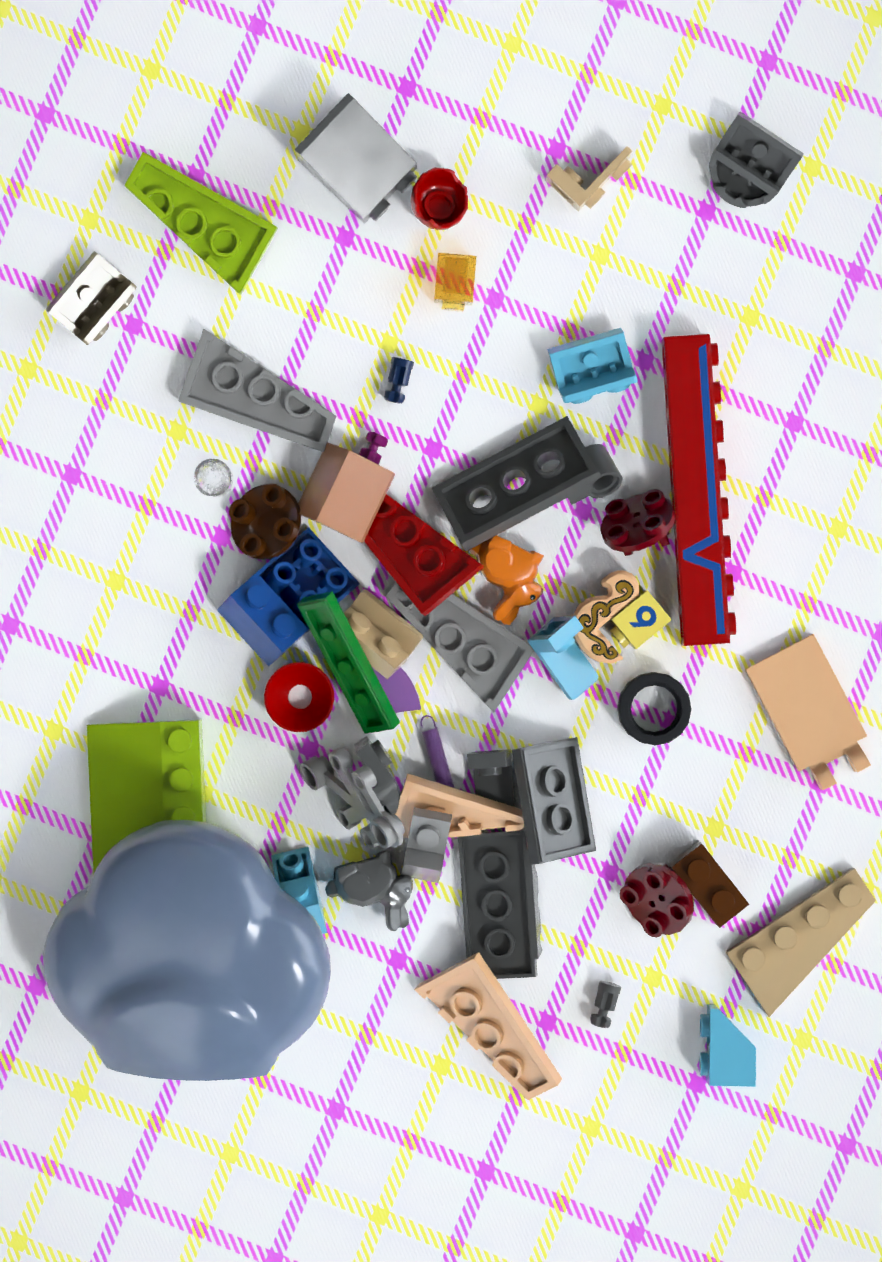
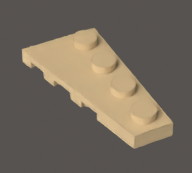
M851 868L727 950L726 954L767 1016L770 1017L876 900L856 869Z

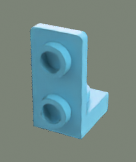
M576 616L553 617L527 641L569 700H575L594 684L599 676L575 642L574 636L583 629Z

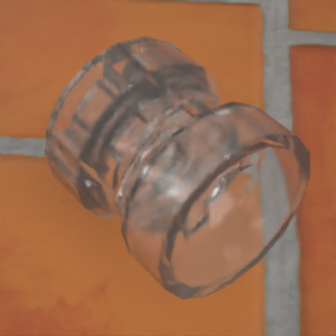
M209 458L202 461L196 467L193 481L196 488L203 495L210 498H220L231 491L234 485V474L225 462Z

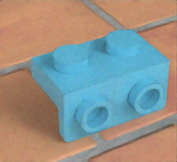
M621 327L547 349L558 391L564 403H584L589 401L593 395L607 391L610 393L621 392L629 388L630 384L638 382Z

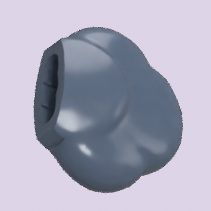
M192 820L160 821L129 834L115 844L99 863L89 886L79 891L62 906L50 927L43 950L44 973L48 989L55 1004L67 1021L95 1048L97 1055L106 1068L116 1072L156 1079L217 1081L255 1078L267 1075L279 1054L298 1041L319 1016L328 994L331 976L329 949L320 926L301 903L280 888L261 854L250 843L232 832L207 822Z

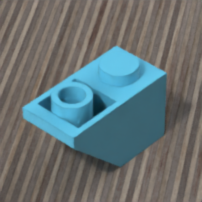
M309 847L271 855L274 876L280 888L309 911L320 926L322 934L327 933L322 901Z
M707 1004V1014H700V1037H707V1051L700 1052L699 1057L700 1076H706L709 1086L756 1087V1047L715 1004Z

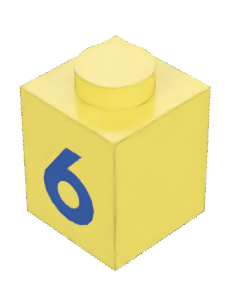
M645 590L610 619L614 624L610 632L623 648L630 644L633 649H637L672 619L650 592Z

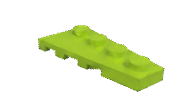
M142 152L124 186L239 295H242L275 236L278 227Z

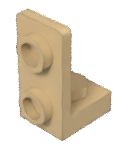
M626 146L586 190L581 187L584 182L583 179L569 166L563 170L556 164L546 175L545 181L578 212L584 205L591 209L606 193L601 187L611 177L618 181L632 166L628 159L633 151Z

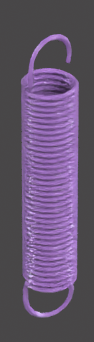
M425 715L421 718V727L423 728L422 720L425 717H430L435 727L422 732L427 754L434 772V778L437 783L454 788L442 740L438 733V727H436L432 716Z

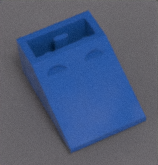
M308 527L296 538L286 552L278 557H273L235 590L217 611L269 667L310 630L297 606V603L303 597L333 591L338 603H340L360 583Z

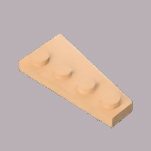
M479 952L424 980L414 989L423 999L428 997L440 1009L438 1014L449 1024L453 1021L468 1036L466 1041L476 1051L481 1049L493 1060L492 1066L527 1100L558 1086L561 1082L562 1077Z

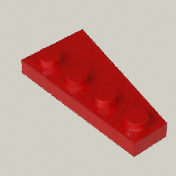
M387 494L364 540L373 554L424 616L428 615L485 567Z

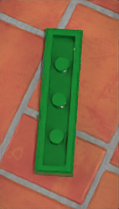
M333 591L303 597L297 603V606L364 734L394 729L400 723V720Z

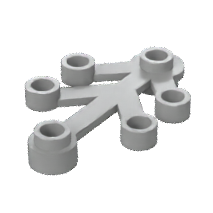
M343 746L331 751L328 754V759L324 756L319 758L313 756L300 764L301 775L312 790L316 791L326 785L348 803L337 810L338 819L346 829L349 830L355 827L364 818L370 821L367 826L360 829L361 838L367 847L374 849L379 845L387 849L390 846L396 848L403 843V834L405 833L403 823L397 815L390 814L384 810L372 789L377 785L374 773L368 766L364 765L351 774L349 768L353 766V760L350 753ZM334 770L338 773L343 782H341L337 777L334 776Z

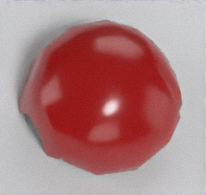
M434 167L422 173L413 186L410 199L412 211L416 218L428 228L437 231L448 230L459 224L468 210L467 187L456 177L455 171L448 168Z

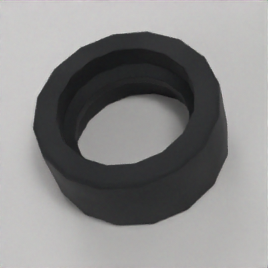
M657 672L640 674L629 681L620 693L617 705L619 722L627 734L640 743L654 746L670 743L679 737L689 724L692 711L689 694L683 685L670 675ZM649 686L663 687L671 692L677 705L676 717L671 725L655 732L640 727L634 720L631 710L634 697L639 691Z

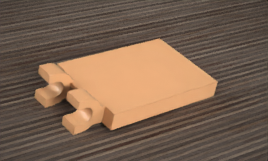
M814 634L744 669L797 771L800 772L809 767L820 790L824 791L837 784L826 764L843 755H846L854 772L858 773L871 766L867 756L857 742L867 737V734Z

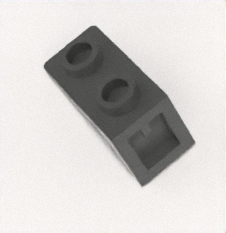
M511 749L468 753V769H474L475 795L516 807Z

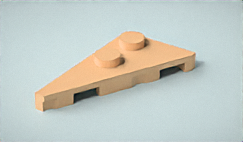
M408 773L399 796L398 810L395 814L403 823L405 829L403 838H408L414 807L452 814L448 835L450 838L481 835L482 830L505 828L506 832L520 831L525 828L522 809Z

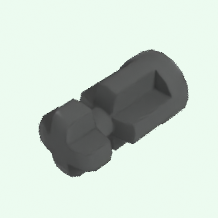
M602 980L599 981L594 1006L599 1008L598 1014H591V1024L601 1028L610 1027L612 1020L607 1017L608 1011H615L622 988L620 985Z

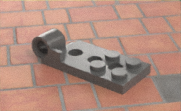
M568 416L437 484L431 489L466 552L566 498L573 505L588 496L596 499L606 497L620 487L623 477L606 447L602 444H592L585 447ZM549 460L560 461L559 465L552 471L541 470L544 463ZM515 478L526 479L525 483L518 489L511 490L507 488L510 481ZM479 497H491L490 502L486 506L481 508L473 507L474 502Z

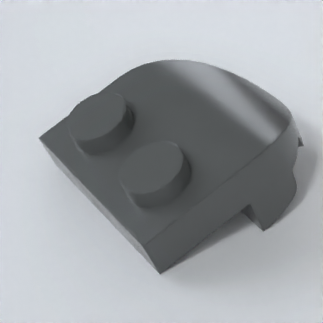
M740 111L711 155L709 168L713 188L725 202L739 208L766 204L779 193L804 153Z
M365 736L354 744L356 753L364 765L368 766L376 777L377 785L372 789L384 810L390 814H396L399 806V793L392 771L388 766L393 762L379 740L372 743L368 736Z

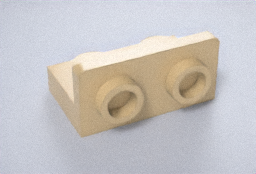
M366 589L359 593L352 605L344 612L369 663L386 679H389L407 661L423 639V635Z

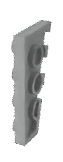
M203 329L178 401L324 452L337 416L206 329Z
M395 581L386 595L388 600L423 635L427 642L494 713L533 654V648L530 644L453 594L428 615L424 616Z

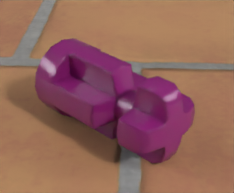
M369 431L365 439L370 445L368 448H361L358 455L379 465L382 456L377 453L379 447L386 448L388 439L378 433Z

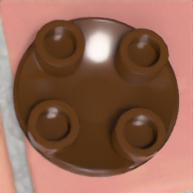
M272 483L254 487L240 499L232 502L229 508L231 534L239 550L245 555L259 560L272 559L286 552L296 540L301 527L300 506L296 498L287 489Z

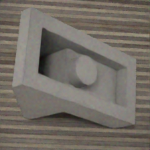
M414 807L401 875L439 883L452 814Z

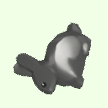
M389 850L378 852L375 857L357 862L352 861L334 867V878L325 887L327 896L331 898L338 896L346 903L360 907L380 902L385 907L386 926L390 931H397L398 928H405L409 925V916L405 904L411 896L413 880L408 875H397L396 868L391 862Z

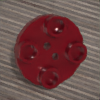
M652 489L644 494L634 495L627 499H614L606 505V515L602 520L600 531L604 543L612 550L623 552L625 556H629L634 551L650 547L658 541L662 547L670 545L667 535H670L669 531L673 527L676 515L671 502L665 498L661 490Z
M647 863L636 867L626 878L625 885L620 889V899L627 905L632 916L651 937L657 938L662 934L672 935L681 932L692 920L694 913L692 894L686 883L674 871L670 870L666 863L663 865Z

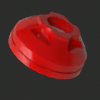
M304 662L290 663L276 670L268 680L264 692V704L271 719L279 727L292 732H307L322 725L329 717L335 700L334 689L328 676L320 668ZM303 685L311 691L312 700L306 708H296L290 703L289 693L293 687Z

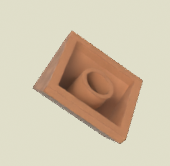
M327 442L325 450L322 452L298 502L300 506L299 514L363 544L394 479L395 473L351 450Z

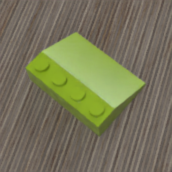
M202 719L87 725L93 874L106 853L115 844L143 827L164 820L207 822Z

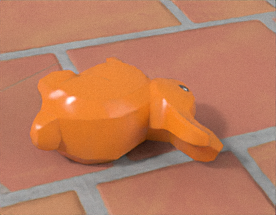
M497 535L469 549L470 553L476 556L477 561L485 566L480 571L486 580L504 590L503 598L493 610V618L496 621H502L504 625H510L517 617L520 607L531 605L543 593L542 586L534 580L544 555L535 551L529 552Z

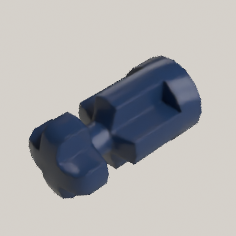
M392 357L388 382L392 384V388L385 391L384 399L389 402L402 404L405 400V395L401 393V388L408 386L414 362Z

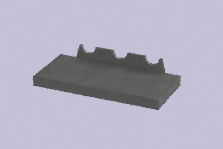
M525 830L481 832V835L458 837L466 958L479 952L496 979L537 977V959L540 958L543 951L540 941L541 919L538 907V875L535 864L531 865Z

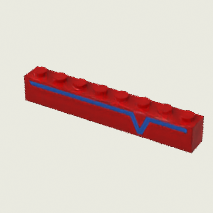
M710 334L663 337L661 345L671 498L676 515L673 529L681 646L730 643V635H736L735 612H728L727 597L734 596V583L732 573L726 574L725 558H731L730 535H723L722 520L729 519L728 498L721 497L720 481H726L725 458H718L717 443L724 442L723 421L716 420L715 405L721 404L720 381L713 382L712 366L719 365L718 344L711 343Z

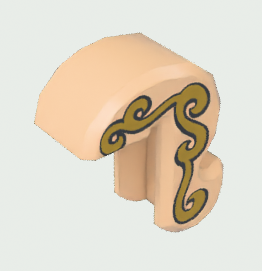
M624 570L611 572L602 578L600 585L606 588L607 594L585 599L577 605L572 616H576L583 626V629L574 636L577 645L589 658L597 662L613 664L623 659L599 628L639 596L637 578L632 573Z

